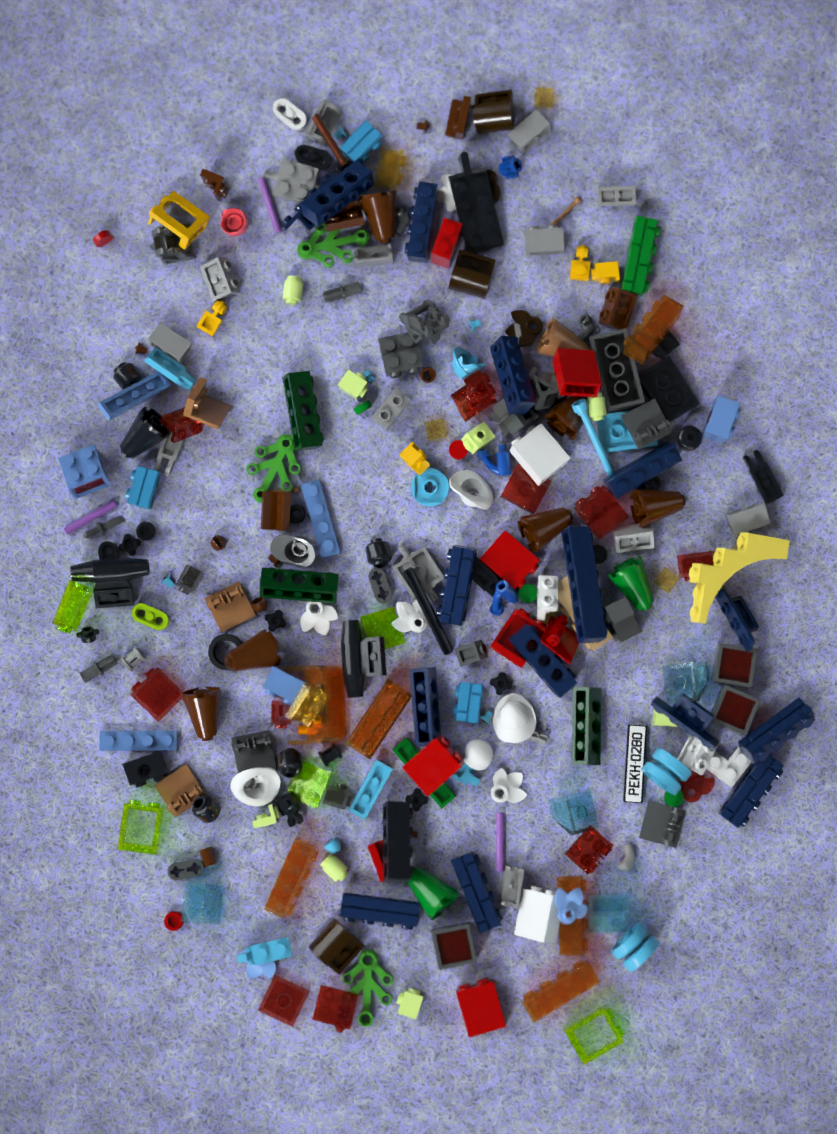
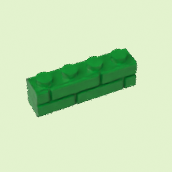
M636 216L621 289L643 297L644 292L648 293L650 281L646 280L647 275L652 273L654 263H651L650 260L651 255L655 256L657 244H654L655 237H659L661 226H657V219Z

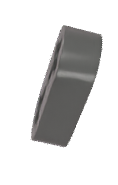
M374 568L368 575L374 596L379 603H388L392 598V592L386 575L382 569ZM374 572H378V574L383 576L380 578V585L377 584L376 580H372ZM379 587H383L384 592L389 593L386 596V600L378 598L380 594Z
M199 859L176 862L169 866L168 876L172 880L198 877L204 872L205 866ZM194 862L201 866L198 873H195L194 870L188 871L187 868L192 867ZM174 866H177L178 869H185V872L179 873V877L171 873L174 870Z

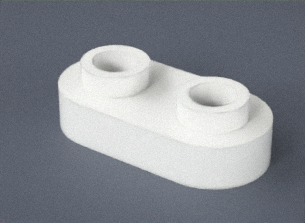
M281 98L274 102L273 112L275 116L287 126L296 131L302 130L306 126V115L290 101ZM285 107L286 111L280 112L279 109ZM296 118L301 120L299 124L294 123Z

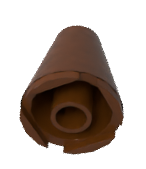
M396 190L359 196V201L375 240H380V244L391 242V238H394Z
M566 397L544 416L545 419L548 418V426L560 436L567 435L569 440H574L578 436L583 421L581 416L574 412L571 405L575 401L587 399V397Z
M635 489L630 494V500L633 499L634 506L630 505L632 517L635 524L640 523V528L677 513L685 506V497L678 491Z
M562 507L522 516L517 524L522 538L526 537L529 541V544H527L528 548L536 553L572 524L573 516L569 509L566 510Z
M267 629L260 631L226 654V667L235 672L279 666L281 655L277 656L276 650L279 649L275 637L270 631L266 632Z
M207 686L206 689L200 690L199 688H193L184 691L182 694L198 738H202V741L213 740V736L217 735L221 691L216 686Z

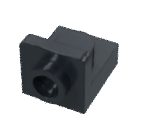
M667 330L651 342L652 348L650 350L656 357L660 356L663 359L680 346V343Z

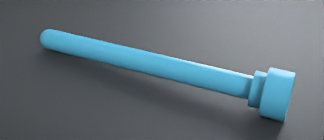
M586 399L577 400L571 406L574 412L581 416L603 467L609 476L614 473V470L587 413L589 407Z

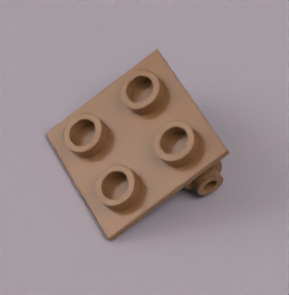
M240 582L205 598L209 610H211L221 633L256 616Z
M187 764L154 785L166 803L167 809L174 817L192 807L197 797L206 794Z

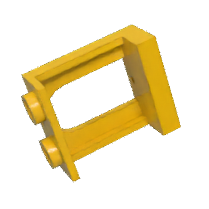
M173 190L169 195H165L161 199L158 206L152 207L149 212L148 224L151 225L157 220L181 238L179 246L185 250L205 230L210 216ZM172 203H175L197 218V220L189 228H186L168 215L165 210Z

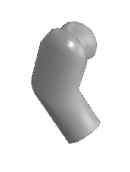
M632 843L623 845L626 856L623 861L618 863V868L622 872L630 871L636 861Z

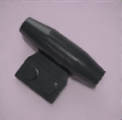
M100 559L72 565L70 567L72 581L96 583L93 590L96 609L134 606L133 587L128 580L149 575L150 566L148 559Z
M358 620L343 621L341 658L348 698L363 697L365 676L387 675L384 637L364 638L363 640Z

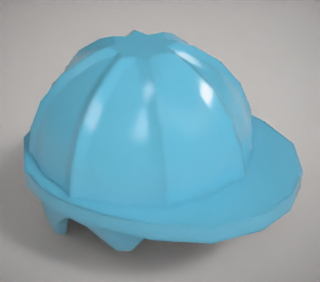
M461 347L453 349L454 360L452 368L454 374L465 381L478 378L486 366L485 363L479 364L477 356H471Z

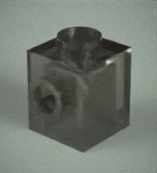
M186 564L176 582V585L180 586L178 590L187 595L190 592L195 594L205 574Z
M337 783L336 786L328 784L322 804L345 810L346 806L350 807L353 796L350 795V790H347L348 786Z

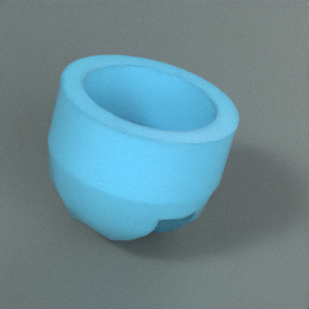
M336 837L324 847L329 853L336 854L341 850V843Z

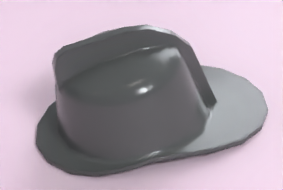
M282 534L276 536L270 544L272 555L282 562L298 567H306L312 564L315 559L314 547L303 536Z

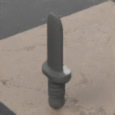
M118 516L102 524L97 522V527L85 531L83 537L88 539L97 533L99 534V532L103 536L105 535L104 531L125 522V519L122 516Z

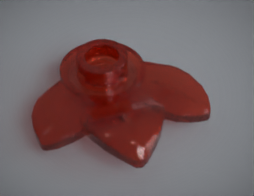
M690 770L692 774L687 781L676 780L681 785L684 799L687 802L693 803L698 801L701 795L709 794L712 791L715 779L705 778L704 774L699 775ZM691 789L695 790L693 797L688 794Z

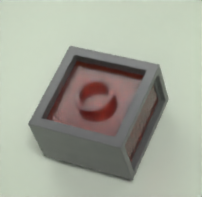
M718 643L716 645L711 682L752 688L758 649H751L746 652L744 647Z
M722 685L711 710V713L715 715L711 722L746 736L761 699L727 685Z
M469 922L431 929L439 970L477 963Z

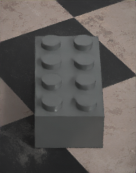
M627 328L590 336L588 344L590 350H594L602 383L600 393L605 398L607 414L643 405L645 400Z

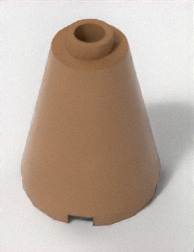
M554 318L550 319L546 327L548 329L545 333L542 332L536 347L537 353L554 357L557 348L590 349L589 345Z

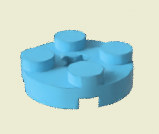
M427 468L420 476L416 474L413 478L411 492L415 500L426 507L438 506L448 496L449 482L439 470ZM429 482L432 483V486L436 487V489L432 490V493H428V490L424 488L428 486Z

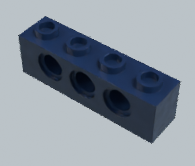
M356 160L301 202L303 216L317 227H320L374 185L372 171Z
M524 624L507 640L555 696L561 698L577 684L574 679L576 675L569 668L566 670L562 665L564 663L557 654L553 655L550 649L540 642L541 639L537 636L539 632L533 625ZM530 640H534L536 646L530 651L527 648V643ZM543 654L548 657V662L545 665H541L539 661ZM555 669L560 671L558 679H553L552 672Z
M436 667L409 669L416 746H427L438 735H441Z

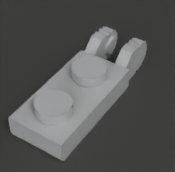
M171 419L167 429L171 428V434L162 441L154 466V470L159 471L163 458L169 459L165 469V474L169 476L174 462L177 461L189 428L188 425Z

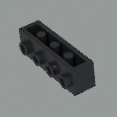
M387 801L382 805L383 882H407L413 876V866L410 865V858L413 856V847L410 846L413 828L410 827V819H412L413 811L410 808V802Z

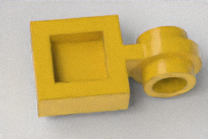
M581 244V246L576 248V257H579V260H571L569 280L589 281L590 262L583 261V258L588 256V247L585 244Z
M217 300L212 307L213 314L205 311L196 327L214 337L223 322L217 316L219 314L222 316L228 307L225 305V302Z

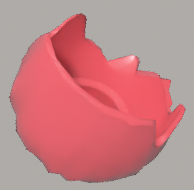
M238 208L223 209V214H221L222 221L220 223L222 230L234 237L244 234L249 225L247 215Z

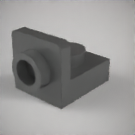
M482 640L455 648L461 667L488 657L487 647Z

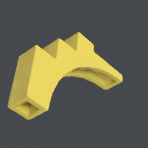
M740 532V536L737 539V550L716 548V552L713 555L714 566L692 563L689 577L691 583H696V587L693 591L694 601L690 610V622L706 624L709 609L716 594L723 584L743 567L760 560L773 558L787 559L790 540Z

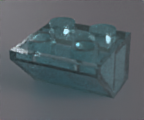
M185 882L181 921L220 925L224 886Z
M587 893L588 933L627 932L628 894Z

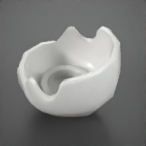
M481 739L471 740L465 747L464 761L470 768L485 770L490 765L493 758V749L488 742Z

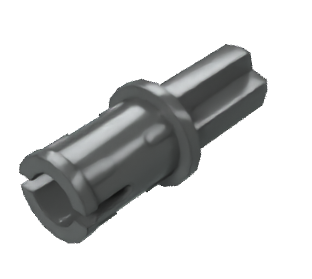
M359 282L345 286L340 285L338 288L324 291L323 297L325 302L328 303L342 298L345 300V297L360 294Z
M110 655L98 663L94 662L93 666L80 672L83 681L87 683L98 675L102 676L103 672L118 664L117 659L114 655Z

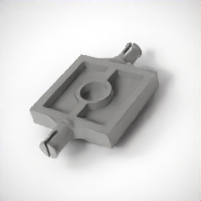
M282 158L277 173L265 170L264 178L274 180L273 196L297 203L308 198L307 194L312 188L315 187L317 189L320 186L317 185L318 168Z
M405 544L397 547L403 558L392 568L412 599L415 596L403 573L404 570L410 567L414 569L424 592L429 595L432 602L436 601L435 598L439 599L440 597L433 588L444 580V576L426 548L423 546L419 550L410 553Z

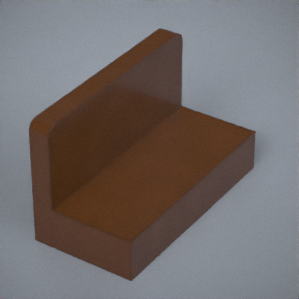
M263 491L261 529L289 531L291 492Z

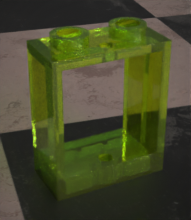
M71 580L68 581L52 624L57 625V630L69 634L71 631H77L92 593V588Z
M131 799L129 803H124L117 850L158 854L164 808L160 807V803L149 802L148 805H141V801ZM129 809L157 813L152 845L125 842Z
M604 1005L563 1028L583 1065L624 1042L622 1037L625 1034L619 1025H614L612 1020L615 1017L610 1008L605 1009ZM603 1014L616 1039L587 1055L574 1030Z

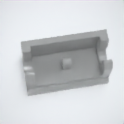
M322 99L315 115L318 114L331 134L342 112L339 111L340 108ZM312 120L306 130V137L325 146L327 142Z
M536 110L511 130L508 136L511 138L510 141L523 155L551 132V126L541 113Z
M636 186L596 187V202L598 206L636 205Z
M391 244L353 248L355 267L393 263Z
M159 323L148 338L149 346L152 348L157 347L180 364L190 351L189 348L192 345L191 342L162 323Z
M762 502L725 514L730 531L733 532L734 536L739 535L740 532L745 533L771 524L765 503Z
M640 523L613 526L612 532L616 553L655 548L651 524L641 528L639 527Z
M504 865L499 904L519 908L524 868Z

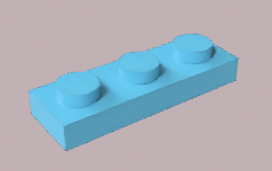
M376 759L348 811L365 820L393 768Z

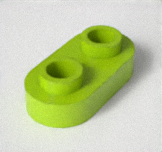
M137 604L132 609L133 619L150 628L160 631L167 628L169 624V617L166 613L146 604ZM144 610L145 616L140 617L139 611ZM159 617L163 619V623L160 625L156 623V619Z

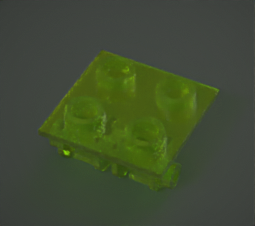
M394 607L360 617L366 637H384L385 649L406 643L403 633L391 625L397 619Z
M303 761L302 772L292 778L286 793L293 791L297 801L317 809L323 794H325L324 791L327 789L326 786L332 773Z

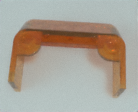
M337 665L284 667L285 671H304L305 680L311 685H320L322 724H313L308 728L307 740H290L288 745L331 743L344 740L347 735L345 683L342 668Z

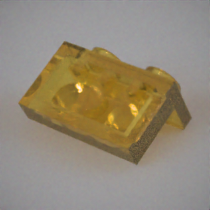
M381 148L374 186L396 190L397 185H401L403 174H400V169L405 167L407 157L404 156V150L395 151Z
M304 683L285 716L289 720L300 721L305 726L311 728L330 695L318 685Z

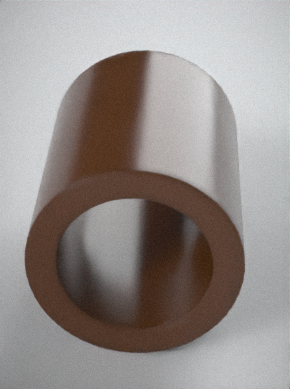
M212 846L199 851L205 867L218 863Z

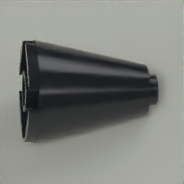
M143 407L120 444L121 453L126 458L137 457L168 438L171 434V428L167 429L166 419L154 409L146 410L147 407Z

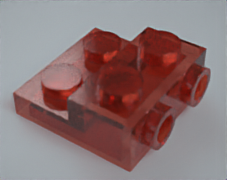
M480 370L463 380L465 386L450 395L465 422L497 402L494 396L496 391L491 384H488L491 382L490 378L485 372L481 373Z
M605 485L594 487L590 492L591 495L586 499L584 497L580 498L575 503L576 507H574L575 513L586 526H590V531L598 540L629 518V515L619 505L616 498Z
M157 667L156 669L151 668L145 674L146 679L142 683L138 681L131 688L133 692L130 695L159 722L183 699V691Z

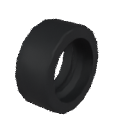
M222 634L211 641L208 656L215 667L221 670H231L226 667L225 663L217 659L216 648L223 641H231L237 647L242 644V641L232 634Z

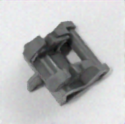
M182 224L186 228L191 226L190 224ZM161 226L156 227L152 231L154 243L149 246L152 250H155L156 257H161L163 264L196 259V254H193L192 243L185 250L177 248L176 234L171 230Z
M428 299L409 312L399 314L400 321L405 325L415 344L426 338H429L435 344L440 340L439 332L449 327L448 315L442 316L439 308L435 307V302ZM426 310L429 314L426 319L417 316Z
M533 367L530 371L529 379L536 400V404L533 406L534 411L553 407L554 404L557 405L564 400L565 396L559 395L556 376L550 372H543L542 376L537 377L535 375L537 368Z
M502 398L492 407L494 411L488 416L491 421L494 420L502 430L501 435L505 438L509 433L513 436L526 425L528 426L540 417V414L536 413L533 408L527 412L530 417L527 420L522 414H509L505 399Z

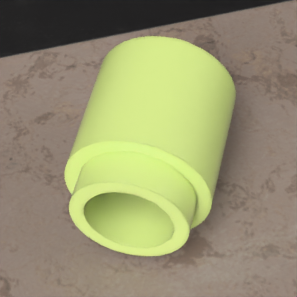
M287 276L283 290V300H286V304L297 305V302H301L304 284L301 277Z
M598 393L597 397H587L586 401L589 406L587 413L589 417L592 418V421L604 420L603 416H606L607 412L605 398L602 397V393Z
M331 853L320 864L323 867L322 870L335 882L338 879L342 882L349 874L346 871L349 867Z

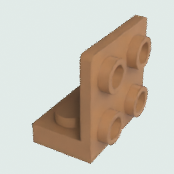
M200 377L187 398L183 415L219 429L230 411L231 405L206 396L208 388H206L207 380Z

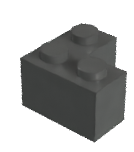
M626 596L604 608V621L606 624L610 623L613 629L610 632L615 641L619 640L622 643L642 632Z

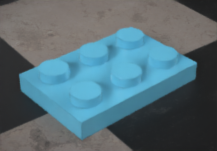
M629 411L609 413L603 416L604 420L596 421L598 437L606 453L638 449L621 415ZM655 441L643 448L657 447L658 442Z

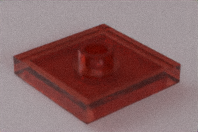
M518 463L500 497L531 514H535L551 480L547 479L538 486Z
M275 974L258 1011L293 1027L309 994V990Z

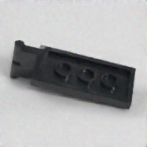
M462 152L458 156L462 173L448 176L459 223H462V236L466 251L477 253L504 246L486 168L471 170L468 153Z

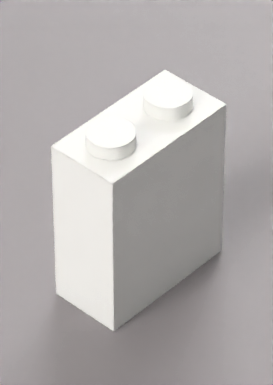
M539 424L537 427L531 426L525 432L527 435L523 438L517 437L511 443L513 446L509 450L538 486L565 466L570 460L569 455L542 424Z
M531 886V889H522L514 935L543 943L556 944L560 920L557 917L558 908L554 903L556 891L546 890L542 892V888Z

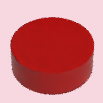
M104 230L94 236L93 242L96 247H102L109 243L113 237L108 230Z
M456 440L450 444L449 454L453 459L461 460L466 457L468 450L464 447L463 441Z
M177 911L169 912L164 918V925L170 931H177L183 926L184 918Z

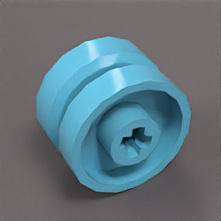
M657 748L652 754L655 763L648 761L641 770L660 788L672 795H676L681 789V785L676 779L685 782L692 773L671 754L661 748Z
M641 922L629 929L610 951L617 959L624 958L623 965L629 972L634 971L645 962L660 944L654 935L646 936L648 929Z

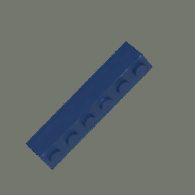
M590 526L567 527L561 532L577 641L578 644L599 643L607 638L608 630L604 622L605 610L601 603L602 591L598 583L599 572L595 564L596 553L593 551V534L590 531Z

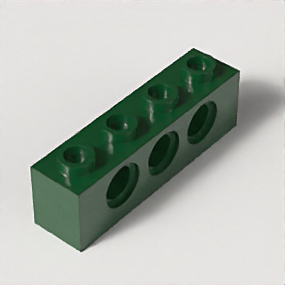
M310 371L287 373L282 377L295 452L317 449L323 446L324 438L319 427L320 416L316 410L317 398L313 393V377L310 375ZM298 388L303 391L304 396L298 393ZM301 407L306 409L307 415L302 413ZM305 426L309 427L310 434L305 431Z
M262 567L259 585L260 597L336 604L339 574Z
M573 687L572 765H601L602 688Z

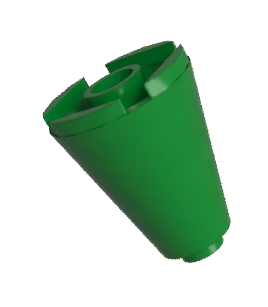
M637 556L638 560H634L632 557L614 567L615 571L613 573L609 571L607 575L637 610L646 611L652 607L654 598L642 557Z
M413 867V876L407 883L427 916L434 920L442 914L441 911L446 907L448 908L456 900L458 892L423 868Z

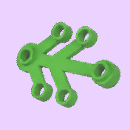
M325 223L321 225L324 227L322 230H318V227L315 225V232L308 241H303L298 245L297 253L303 259L314 258L323 263L325 267L331 268L335 264L334 257L329 254L324 256L318 251L326 250L342 259L344 263H351L353 261L352 252L349 250L343 251L337 247L352 243L363 247L369 244L370 236L366 230L360 229L354 235L335 239L340 230H343L339 229L330 231L323 242L316 243L320 236L326 233L327 229ZM361 234L365 235L363 238L359 237ZM305 247H309V250L304 251L303 249ZM350 255V258L346 259L344 256ZM326 260H332L330 263H326Z
M289 434L281 435L275 444L266 447L259 446L255 449V455L258 458H264L266 454L278 451L275 458L258 464L250 463L246 468L249 475H256L259 471L270 468L261 487L257 488L253 493L254 499L259 503H262V498H258V492L268 491L277 471L281 480V489L284 492L292 490V483L288 480L282 462L285 455H287L290 463V473L297 475L301 471V467L293 453V437ZM285 440L290 442L288 447L283 446ZM259 449L264 450V454L262 456H259L257 454V451ZM251 466L256 467V471L253 473L249 472ZM293 466H298L297 472H292ZM289 483L290 488L284 489L283 484Z
M370 949L361 952L359 963L350 972L344 973L342 977L345 984H351L354 981V977L364 969V977L353 988L344 992L341 997L345 1004H349L353 1001V997L363 989L362 1012L358 1016V1022L363 1027L370 1026L374 1020V1016L370 1012L371 989L380 998L383 1005H389L392 1002L391 995L385 993L373 980L372 970L381 978V982L385 986L392 984L393 977L378 965V956L376 952ZM366 956L372 957V961L370 963H367L365 961ZM345 975H351L352 980L347 982L344 978ZM385 976H389L391 978V981L389 983H385L383 981V978ZM349 994L351 1000L345 1001L344 995ZM384 996L390 998L388 1003L383 1002L382 998ZM365 1014L370 1017L367 1022L362 1019V1016Z

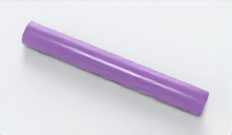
M260 178L258 183L275 233L282 232L265 178Z
M112 500L65 527L66 534L74 532L116 508L115 501Z
M496 813V871H504V813Z

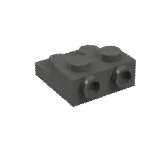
M408 332L378 338L386 376L397 378L402 376L401 373L409 372V374H416L420 372V369H423L418 343L415 344Z

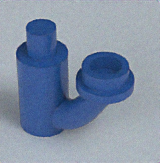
M506 444L498 445L499 453H496L497 465L488 458V456H491L489 450L478 451L477 457L482 459L491 472L498 476L512 474L510 453L506 452Z
M505 580L497 583L496 591L493 595L490 612L496 616H500L504 612V606L500 602L501 597L509 603H517L519 600L518 593Z

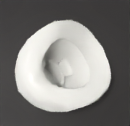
M462 470L453 474L449 479L451 489L460 495L461 500L467 506L478 507L484 510L492 506V490L488 483L476 472ZM470 489H476L479 493H475V495H472L473 492L468 491Z
M511 693L498 701L493 717L496 735L502 741L508 743L522 742L532 736L536 727V716L533 706L528 699L522 695Z
M257 767L238 773L232 779L230 788L240 802L250 806H264L272 802L278 795L281 778L279 773L273 768Z

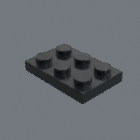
M670 356L638 374L640 383L651 400L655 399L665 419H668L669 422H672L700 404Z

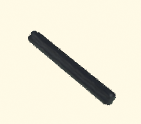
M410 567L404 570L403 573L443 654L448 655L452 653L453 648L414 569Z

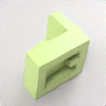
M274 804L268 805L271 814L269 817L267 813L257 815V820L252 821L254 829L277 823V818H280L278 806L274 807Z

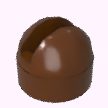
M425 367L421 370L420 377L424 382L430 383L434 381L436 373L431 367ZM425 370H428L429 379H426Z
M220 535L214 536L211 539L212 548L217 551L223 550L226 546L225 538ZM216 538H217V539L219 540V542L222 544V546H221L220 548H219V546L217 545V543L214 541Z
M257 597L251 601L254 611L262 613L261 610H266L268 607L265 598Z

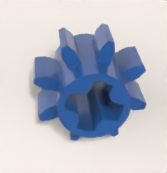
M515 155L502 157V163L499 164L500 174L506 177V179L519 177L518 172L522 170L521 161L515 158Z

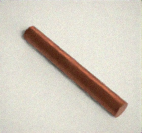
M316 114L311 117L340 165H346L348 163L320 116Z

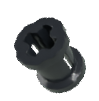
M332 743V746L325 751L318 752L326 767L335 759L343 757L335 743Z

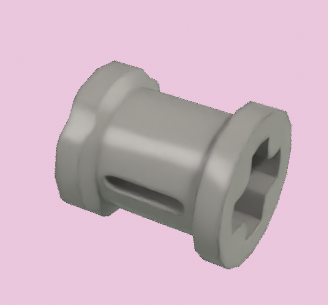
M134 647L131 653L120 660L132 672L133 667L139 662L145 661L146 658Z

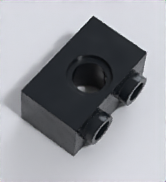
M161 751L122 764L129 785H135L136 788L146 785V780L153 778L154 781L165 778L164 774L169 773ZM145 764L151 768L148 776L144 775L141 771Z

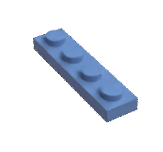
M158 371L99 402L98 407L107 420L110 421L170 389L171 384Z
M315 480L302 484L301 488L321 557L325 558L339 554V546L320 481Z
M100 731L99 751L177 750V731Z

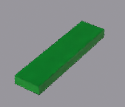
M407 737L392 749L404 764L419 753ZM445 782L430 794L441 809L456 797Z

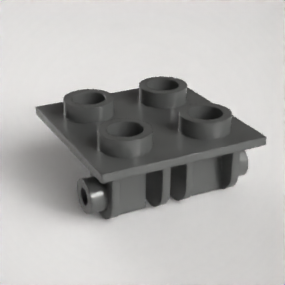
M655 399L621 415L638 450L672 433L670 422L668 419H665Z
M269 730L231 738L238 773L257 767L276 768Z
M648 800L639 838L677 848L686 810Z

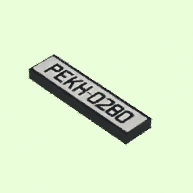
M627 726L623 802L643 803L644 773L641 769L645 765L647 726Z

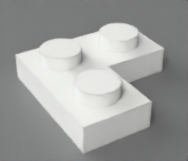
M738 746L728 760L715 751L706 769L732 788L751 761L742 754Z

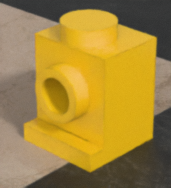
M618 261L595 263L594 269H591L592 281L600 282V284L612 283L611 280H614L615 284L619 283Z
M413 442L399 454L402 460L419 476L430 466L426 460L427 455Z

